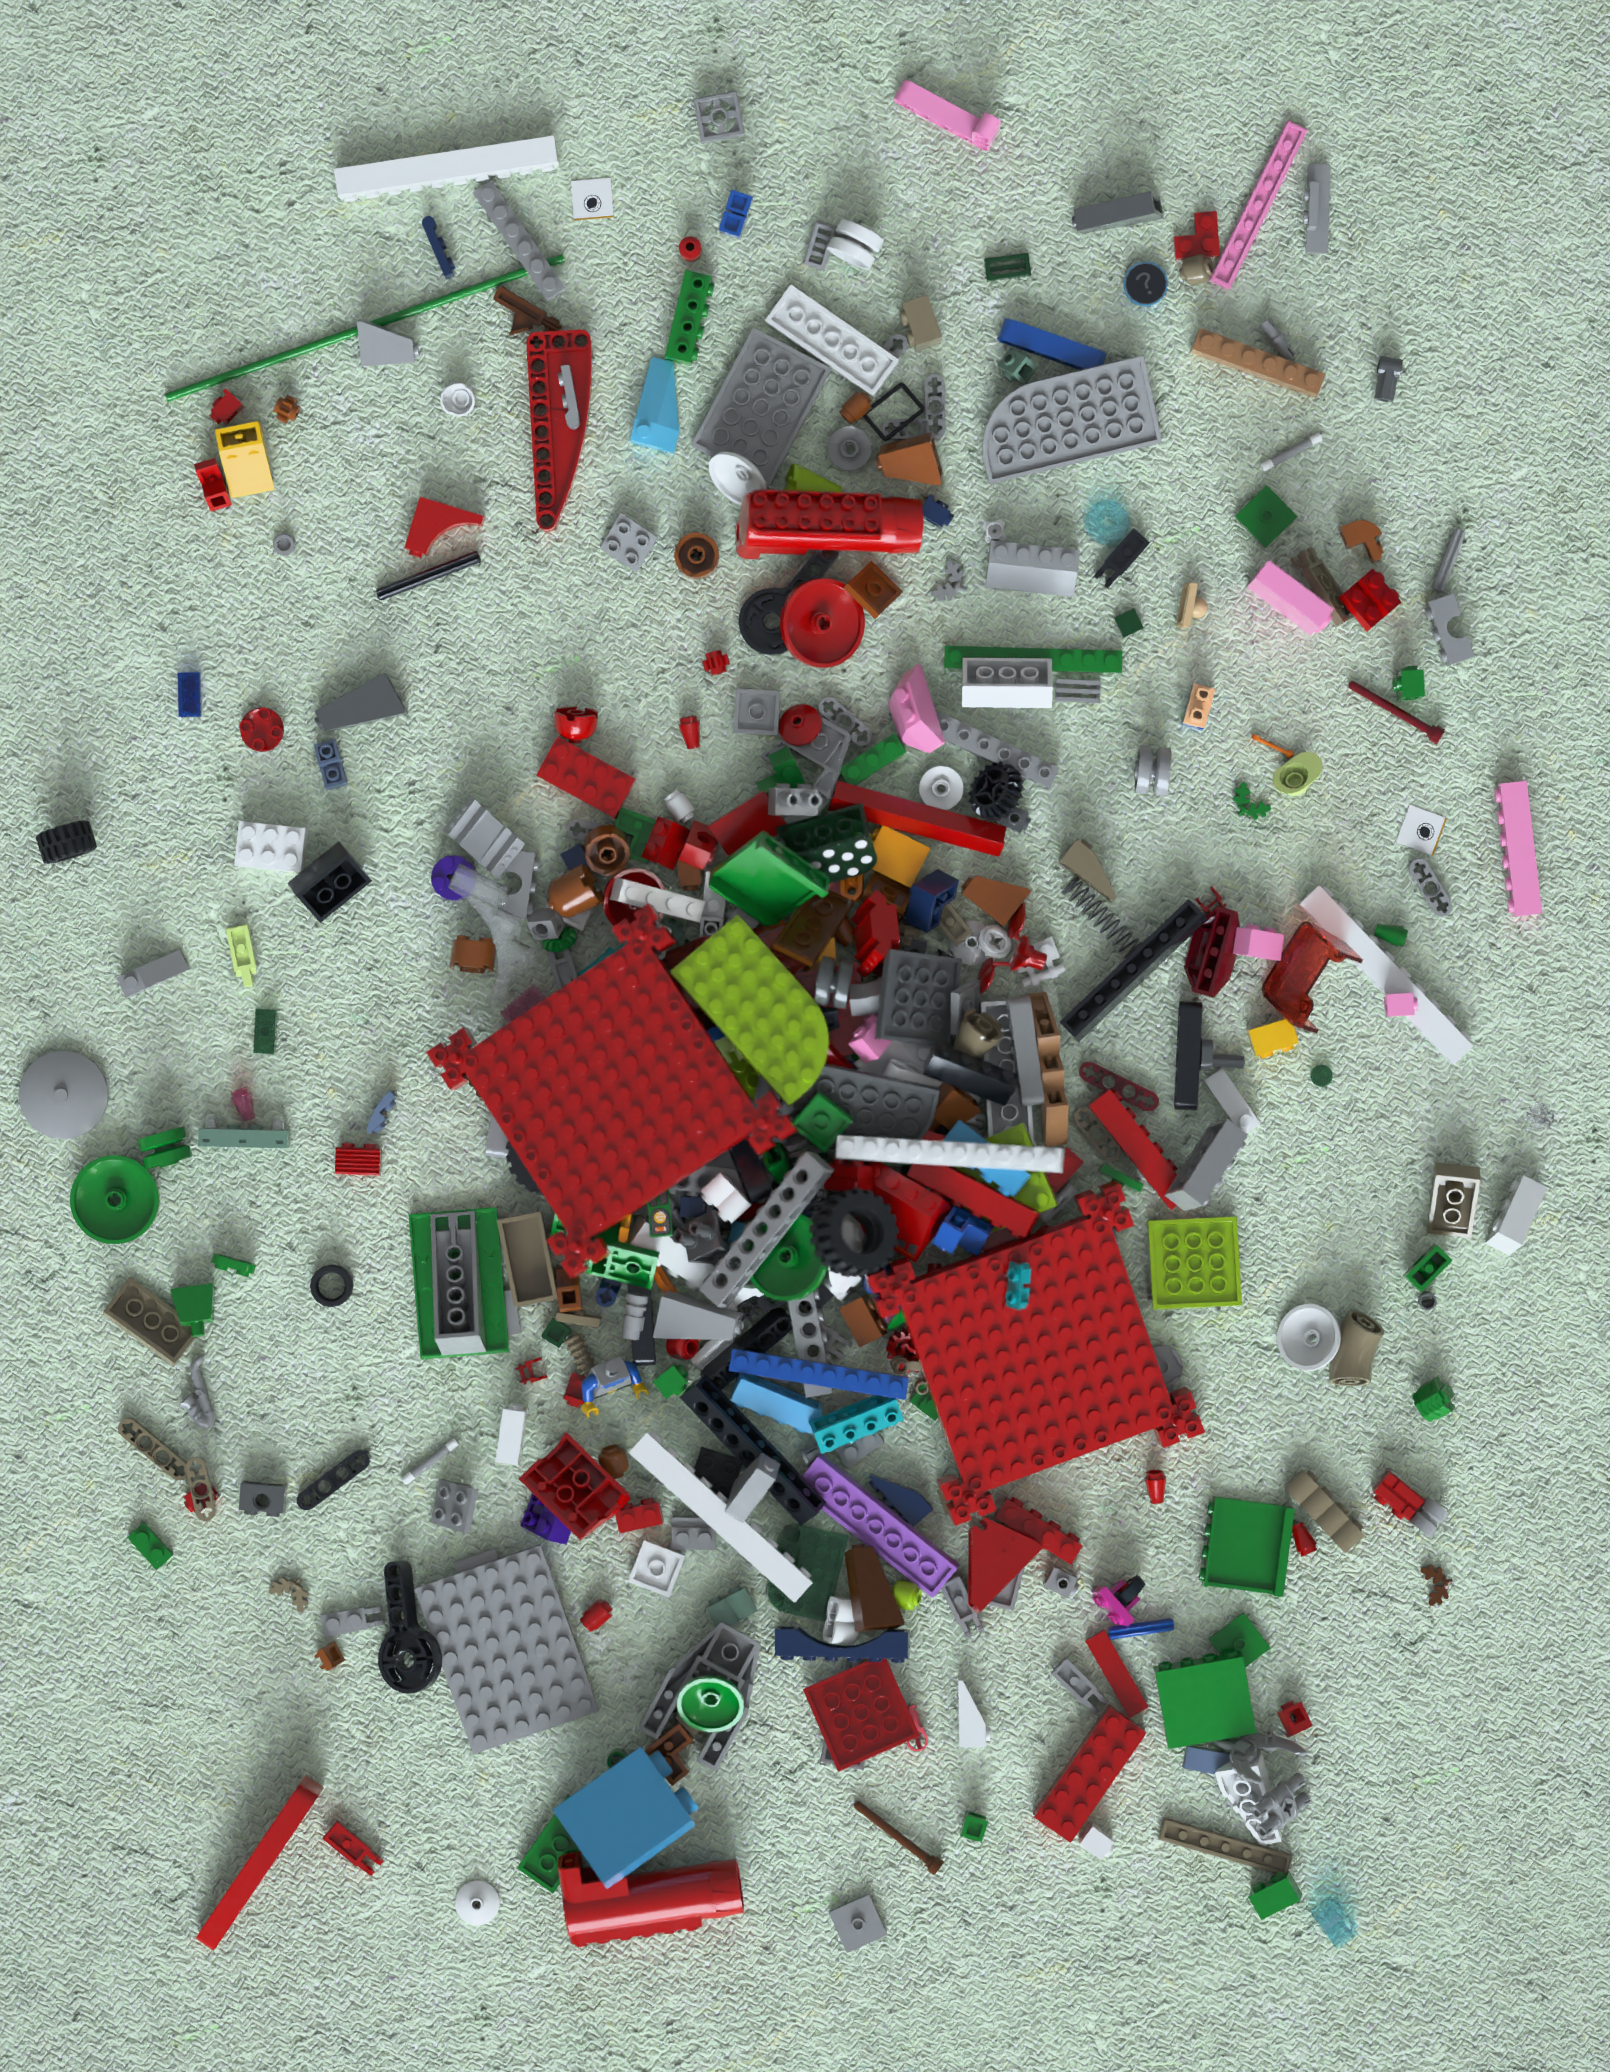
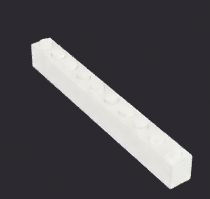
M553 135L336 168L334 173L339 198L344 199L345 202L357 200V197L360 196L376 198L379 197V193L388 192V195L400 194L401 190L406 189L416 192L423 190L425 186L442 188L445 186V183L454 182V185H462L471 179L482 182L489 180L491 176L507 178L511 176V173L517 172L520 175H528L537 169L547 172L555 170V167L559 166Z
M1320 885L1316 886L1298 905L1384 995L1413 993V996L1417 997L1418 1010H1415V1015H1407L1405 1017L1451 1065H1454L1473 1047L1470 1043L1471 1037L1463 1030L1459 1032L1455 1027L1457 1023L1448 1014L1444 1016L1439 1011L1441 1006L1433 998L1429 1000L1424 995L1426 991L1418 982L1413 984L1408 978L1411 975L1402 966L1398 968L1393 963L1395 958L1387 950L1383 952L1378 947L1380 943L1372 934L1367 936L1362 930L1364 926L1356 918L1352 920L1347 915L1349 910L1341 902L1337 904L1331 898L1333 893L1326 886L1322 888Z
M838 1135L836 1158L843 1160L1063 1173L1064 1150L1060 1148Z
M647 1431L629 1453L795 1603L813 1583L810 1579L812 1574L803 1566L799 1569L793 1564L796 1560L787 1552L782 1554L777 1549L779 1545L771 1537L766 1539L760 1534L762 1529L753 1521L751 1524L746 1520L742 1523L725 1513L728 1498L720 1491L716 1494L711 1489L713 1485L706 1478L702 1477L699 1479L694 1474L696 1471L694 1467L688 1462L683 1464L677 1459L680 1455L671 1447L666 1449L661 1444L663 1440L655 1432L650 1434Z

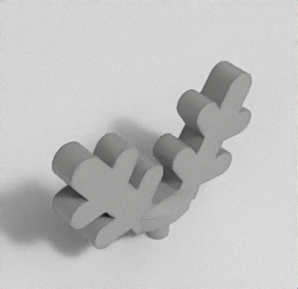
M951 561L946 562L948 569L945 570V573L947 575L952 574V577H949L948 580L949 582H956L955 587L952 588L949 583H946L947 589H943L941 585H938V590L932 591V597H938L939 601H943L944 597L948 595L947 599L951 601L953 595L957 594L959 590L964 592L965 587L961 586L964 571L957 572L959 569L958 563L953 565Z

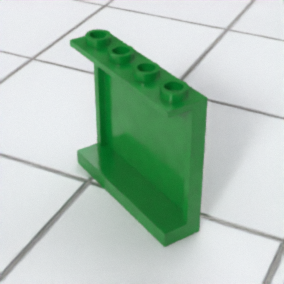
M762 831L710 871L708 887L776 933L778 932L779 921L815 894L823 898L829 893L830 877Z
M1213 1496V1501H1209L1207 1514L1211 1515L1210 1524L1206 1523L1204 1534L1208 1537L1207 1546L1203 1545L1202 1559H1205L1204 1568L1200 1567L1199 1581H1202L1203 1587L1213 1586L1283 1597L1295 1511L1293 1506Z
M1230 1649L1224 1651V1654L1215 1655L1214 1653L1202 1655V1658L1193 1659L1192 1657L1180 1659V1662L1171 1663L1170 1661H1163L1158 1663V1666H1153L1168 1749L1256 1734L1244 1658L1241 1651Z

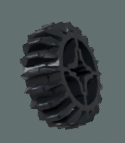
M1001 761L998 764L992 762L991 766L985 765V770H979V776L974 777L975 782L970 785L972 790L968 793L971 797L968 802L972 805L973 811L978 816L991 821H1000L1002 817H1008V812L1014 813L1013 808L1019 806L1018 800L1023 798L1021 792L1025 790L1022 785L1024 783L1021 777L1022 774L1011 764L1006 763L1003 765Z

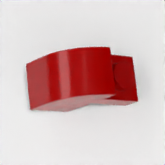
M212 458L194 464L210 511L231 506L232 503L227 484L216 459Z

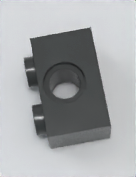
M243 1481L240 1485L239 1510H244V1514L257 1515L258 1512H266V1516L279 1517L280 1513L286 1511L288 1485ZM259 1494H265L268 1497L267 1505H261L258 1502Z

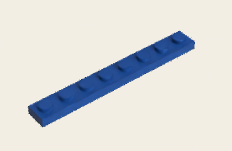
M736 1348L732 1349L729 1371L902 1400L906 1399L909 1381L907 1376Z

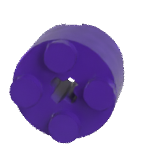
M460 856L442 858L435 864L431 873V882L434 890L441 897L451 901L467 898L474 892L477 886L478 878L474 866ZM455 872H457V877L460 878L459 882H454L453 884H451V879H449L450 874L454 875Z

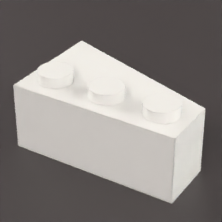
M1524 1175L1518 1181L1514 1180L1509 1189L1511 1194L1504 1201L1501 1207L1502 1212L1499 1218L1496 1219L1486 1244L1507 1255L1518 1249L1523 1244L1547 1187Z

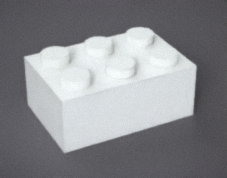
M239 821L234 865L300 873L304 870L308 829Z

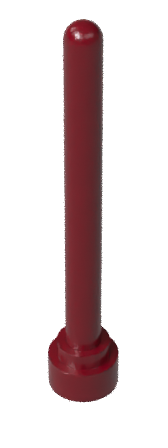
M1351 681L1348 684L1349 689L1426 733V736L1430 738L1429 741L1436 745L1446 730L1439 725L1437 727L1428 725L1355 681Z

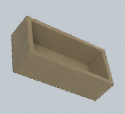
M542 1211L498 1219L497 1224L514 1308L558 1299L557 1283L549 1244L546 1241L548 1238Z

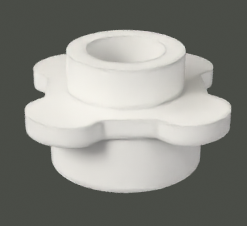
M999 519L996 522H984L983 529H985L986 533L984 539L987 543L995 540L1002 542L1006 539L1003 529L1004 521Z

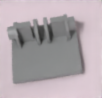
M621 512L600 549L637 573L652 546L654 547L658 541V536Z

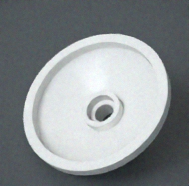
M719 452L710 460L709 473L714 484L724 496L734 503L741 505L742 498L747 492L751 493L757 489L767 490L763 475L747 458L733 452Z
M1303 1304L1290 1310L1282 1319L1277 1332V1344L1284 1360L1291 1366L1305 1371L1317 1370L1327 1365L1335 1357L1341 1342V1331L1337 1319L1328 1309L1316 1304ZM1316 1335L1317 1341L1313 1343L1312 1338Z

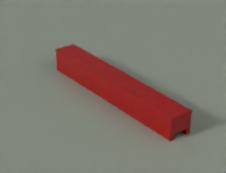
M841 781L836 783V788L828 811L997 857L1000 856L1005 844L1006 826Z

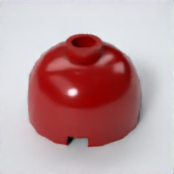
M577 707L557 708L554 711V727L561 737L568 739L569 743H582L583 739H587L594 734L598 722V711L591 708H585V711L576 710Z

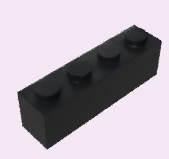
M935 1042L929 1052L923 1075L1002 1106H1006L1016 1089L1018 1075L1011 1070L1001 1068L988 1061H983L968 1053H963L938 1042Z

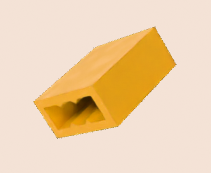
M882 825L881 829L876 827L871 837L874 843L871 849L866 848L863 856H872L873 861L869 864H863V866L910 889L930 848L887 826Z

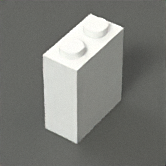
M510 1402L509 1406L506 1405L503 1408L495 1462L518 1465L521 1461L528 1408H523L524 1404Z

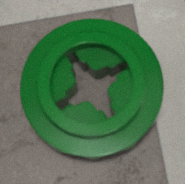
M565 927L559 938L542 940L543 948L549 952L564 951L576 942L577 935L574 929Z

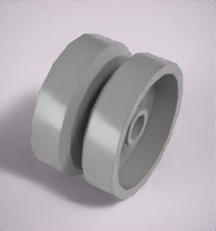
M1139 745L1134 769L1135 793L1147 794L1151 781H1153V793L1159 796H1167L1171 769V748L1159 747L1155 760H1153L1152 747Z

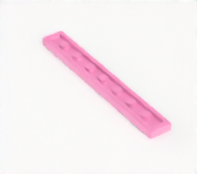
M1289 120L1287 121L1214 270V274L1209 280L1210 282L1230 290L1308 131L1307 129Z

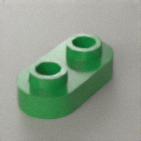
M213 1253L211 1260L212 1263H215L214 1268L225 1271L228 1268L236 1270V1274L249 1277V1273L254 1274L256 1264Z

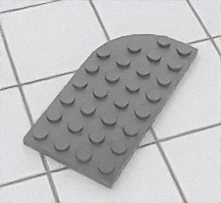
M1139 355L1032 381L1008 393L992 411L983 434L982 454L988 483H998L1162 443L1144 356Z

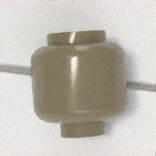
M1204 254L1185 258L1182 267L1179 269L1180 276L1183 281L1186 280L1191 286L1208 282L1214 274L1213 262Z

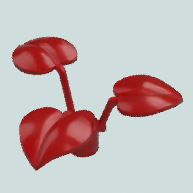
M1025 902L1019 906L1008 923V938L1012 939L1014 937L1017 940L1010 962H993L992 958L984 961L977 976V980L981 982L980 994H983L991 985L995 973L994 968L997 966H1009V969L1012 971L1020 967L1027 968V966L1042 970L1046 963L1047 955L1034 950V946L1029 943L1028 936L1023 935L1020 937L1019 935L1025 923Z

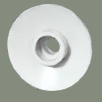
M938 766L931 768L921 778L919 784L920 797L926 805L944 810L951 809L962 798V779L956 771L949 767ZM937 786H945V792L939 793Z
M966 921L974 933L958 947L949 940L950 950L955 958L962 959L963 964H980L989 957L985 956L983 949H979L980 942L977 941L980 935L979 932L986 926L977 921ZM971 938L976 941L974 947L968 946L967 942ZM991 940L989 944L994 945V941Z
M481 1880L470 1881L463 1885L458 1891L455 1900L459 1916L467 1923L473 1925H482L491 1921L496 1916L500 1905L496 1889L491 1884ZM474 1901H479L481 1903V1906L479 1908H475L473 1906Z

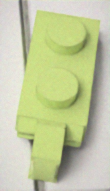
M245 924L226 928L234 972H236L237 977H242L244 987L255 986L252 974L257 973V964L249 925Z

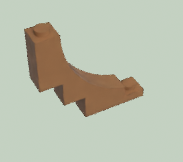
M1047 992L1025 994L1030 996L1044 1092V1104H1040L1041 1134L1045 1147L1067 1144L1068 1102L1064 1092V1068L1060 1058V1033Z

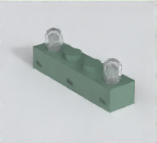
M209 1113L205 1117V1128H199L198 1146L290 1148V1130H284L285 1120L281 1115L272 1117L271 1130H262V1125H249V1129H240V1125L227 1124V1129H218L217 1115Z

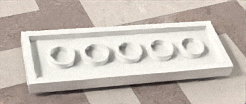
M793 285L788 287L765 320L767 324L872 397H875L900 362L898 358Z

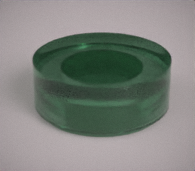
M1317 1065L1310 1072L1311 1082L1318 1087L1329 1085L1333 1079L1332 1070L1326 1065Z

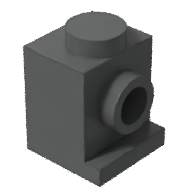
M1015 806L1013 808L1014 813L1008 812L1007 818L1002 817L1000 821L996 820L995 823L1006 826L1008 829L1020 834L1022 829L1026 831L1031 818L1027 817L1029 812ZM1012 814L1018 815L1019 820L1017 822L1011 821L1010 817Z

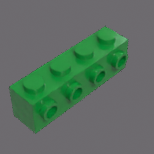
M685 270L666 348L665 360L689 366L692 365L693 360L697 361L699 348L696 347L698 339H702L705 327L701 326L703 317L707 318L710 307L706 302L708 295H713L715 283H712L711 276Z

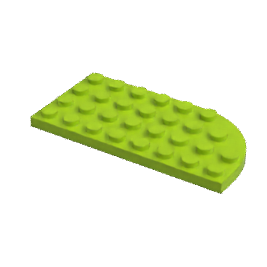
M737 914L672 969L670 974L789 1107L812 1087L822 1072L829 1047L826 1021L814 999Z

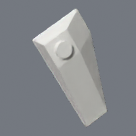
M1258 1752L1256 1758L1249 1764L1252 1770L1263 1778L1262 1784H1255L1239 1777L1234 1772L1231 1761L1215 1770L1222 1794L1228 1797L1233 1804V1809L1245 1820L1247 1828L1258 1843L1266 1845L1282 1842L1280 1829H1276L1266 1838H1261L1257 1833L1259 1830H1256V1827L1268 1818V1813L1261 1819H1256L1250 1810L1252 1806L1263 1799V1795L1266 1792L1271 1791L1262 1753Z

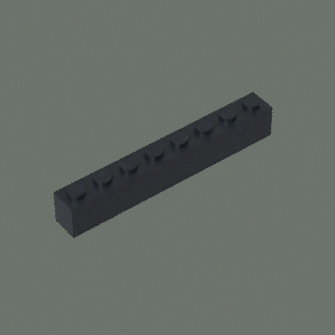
M1188 899L1060 1021L1063 1027L1080 1042L1208 920L1206 916Z

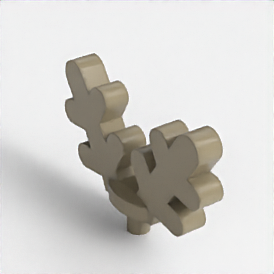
M281 1577V1584L275 1580L272 1583L273 1587L269 1589L270 1594L277 1592V1596H281L284 1589L285 1593L288 1594L292 1586L296 1589L291 1593V1597H296L292 1605H297V1611L302 1612L304 1606L308 1604V1600L303 1597H307L309 1593L303 1590V1586L299 1584L300 1578L294 1581Z

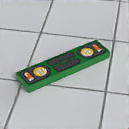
M669 1189L648 1202L650 1238L673 1236Z

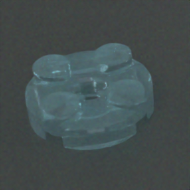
M1112 500L1097 502L1089 509L1085 517L1087 534L1100 545L1118 543L1129 529L1130 520L1127 511L1122 504ZM1105 517L1113 520V524L1110 525L1109 529H1106L1105 525H1101V521H1104Z

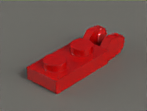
M338 1820L322 1838L353 1865L360 1867L371 1876L375 1871L370 1865L362 1861L363 1858L367 1855L378 1865L384 1862L377 1853L371 1850V1847Z

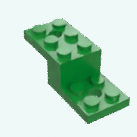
M556 1214L554 1215L550 1237L560 1230H566ZM616 1223L595 1237V1240L603 1238L612 1254L598 1263H592L589 1260L588 1266L590 1268L587 1269V1274L647 1289L652 1288L660 1252L618 1242L621 1223ZM633 1263L636 1264L638 1267H632L629 1264Z

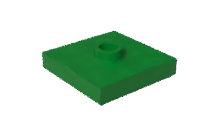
M1267 485L1235 515V518L1264 548L1272 543L1298 517Z
M818 1091L792 1121L798 1128L799 1133L823 1152H826L835 1142L837 1136L841 1135L850 1125L853 1117L822 1092Z
M1101 1164L1097 1172L1112 1179L1111 1181L1115 1180L1120 1183L1121 1188L1125 1186L1137 1193L1144 1186L1139 1181L1107 1164Z
M1244 1612L1208 1638L1219 1654H1224V1651L1230 1649L1241 1651L1245 1667L1271 1649Z

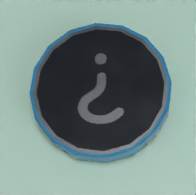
M1141 262L1128 270L1124 278L1123 287L1126 296L1132 303L1149 307L1156 305L1163 299L1167 292L1168 280L1166 273L1160 266L1153 262Z

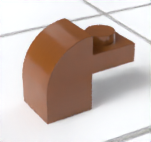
M1358 520L1338 529L1347 550L1363 543L1371 563L1382 559L1383 548L1379 541H1375V538L1379 537L1382 532L1375 524L1366 520Z
M556 1269L559 1311L583 1310L579 1275L575 1278H570L565 1269Z

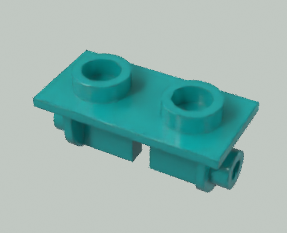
M1009 1263L1006 1292L1007 1307L1020 1310V1308L1026 1309V1305L1029 1304L1030 1288L1023 1287V1284H1030L1032 1268L1029 1267V1263Z

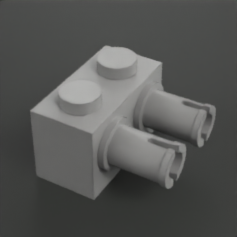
M776 783V788H769L768 815L818 816V807L821 805L822 798L818 794V789H811V784H797V788H790V784Z

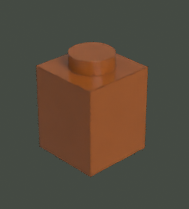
M677 860L679 887H684V891L698 890L697 886H702L701 869Z

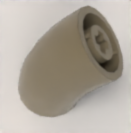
M1350 1310L1340 1326L1341 1342L1335 1357L1330 1361L1329 1383L1340 1386L1367 1385L1371 1383L1373 1361L1378 1345L1384 1335V1329L1370 1316L1356 1310Z

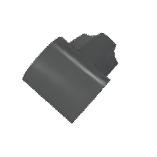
M1380 356L1377 367L1378 379L1374 395L1375 400L1382 402L1394 401L1397 379H1399L1402 369V359Z

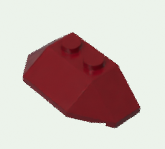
M1218 906L1206 915L1208 920L1193 933L1184 965L1192 992L1213 998L1230 980L1237 954H1233L1236 929L1240 927L1237 911Z

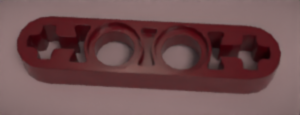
M1085 1062L1080 1066L1079 1076L1082 1080L1105 1090L1106 1087L1102 1082L1103 1078L1111 1075L1115 1079V1085L1109 1089L1111 1091L1115 1089L1124 1101L1145 1111H1153L1157 1108L1159 1098L1154 1092L1095 1063ZM1089 1066H1092V1071L1099 1074V1070L1104 1071L1099 1077L1098 1084L1094 1082L1097 1079L1096 1077H1085L1084 1067L1089 1068ZM1126 1085H1132L1135 1089V1094L1131 1098H1126L1123 1095L1122 1091ZM1139 1089L1144 1091L1141 1094L1142 1096L1147 1098L1149 1095L1153 1096L1154 1105H1149L1147 1108L1145 1107V1102L1140 1099L1138 1103L1134 1102L1139 1095Z

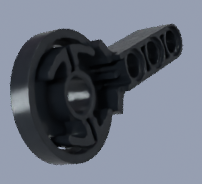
M817 550L787 587L762 589L752 594L745 601L739 614V629L744 641L750 648L758 653L770 656L788 652L786 646L783 645L780 626L775 630L767 629L763 624L764 617L769 613H775L780 617L784 602L794 590V585L799 581L806 582L822 578L838 559L839 551L834 550V557L827 559L822 554L823 550ZM813 564L821 568L820 574L812 576L808 572V568Z
M405 1560L389 1562L384 1568L390 1630L384 1635L385 1638L379 1649V1670L385 1682L392 1689L406 1694L417 1693L428 1689L437 1680L442 1667V1653L435 1637L418 1624L413 1574L410 1563ZM397 1566L400 1570L399 1576L396 1572ZM399 1589L402 1591V1597L399 1596ZM402 1611L404 1613V1620L401 1617ZM406 1652L411 1653L414 1659L411 1668H408L404 1663Z

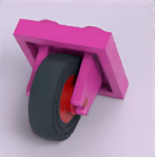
M1136 1575L1128 1581L1120 1579L1109 1590L1106 1586H1096L1091 1591L1094 1595L1092 1599L1100 1608L1104 1607L1109 1612L1107 1617L1115 1625L1129 1626L1135 1619L1128 1611L1140 1600L1138 1593L1144 1588L1145 1582L1140 1576Z

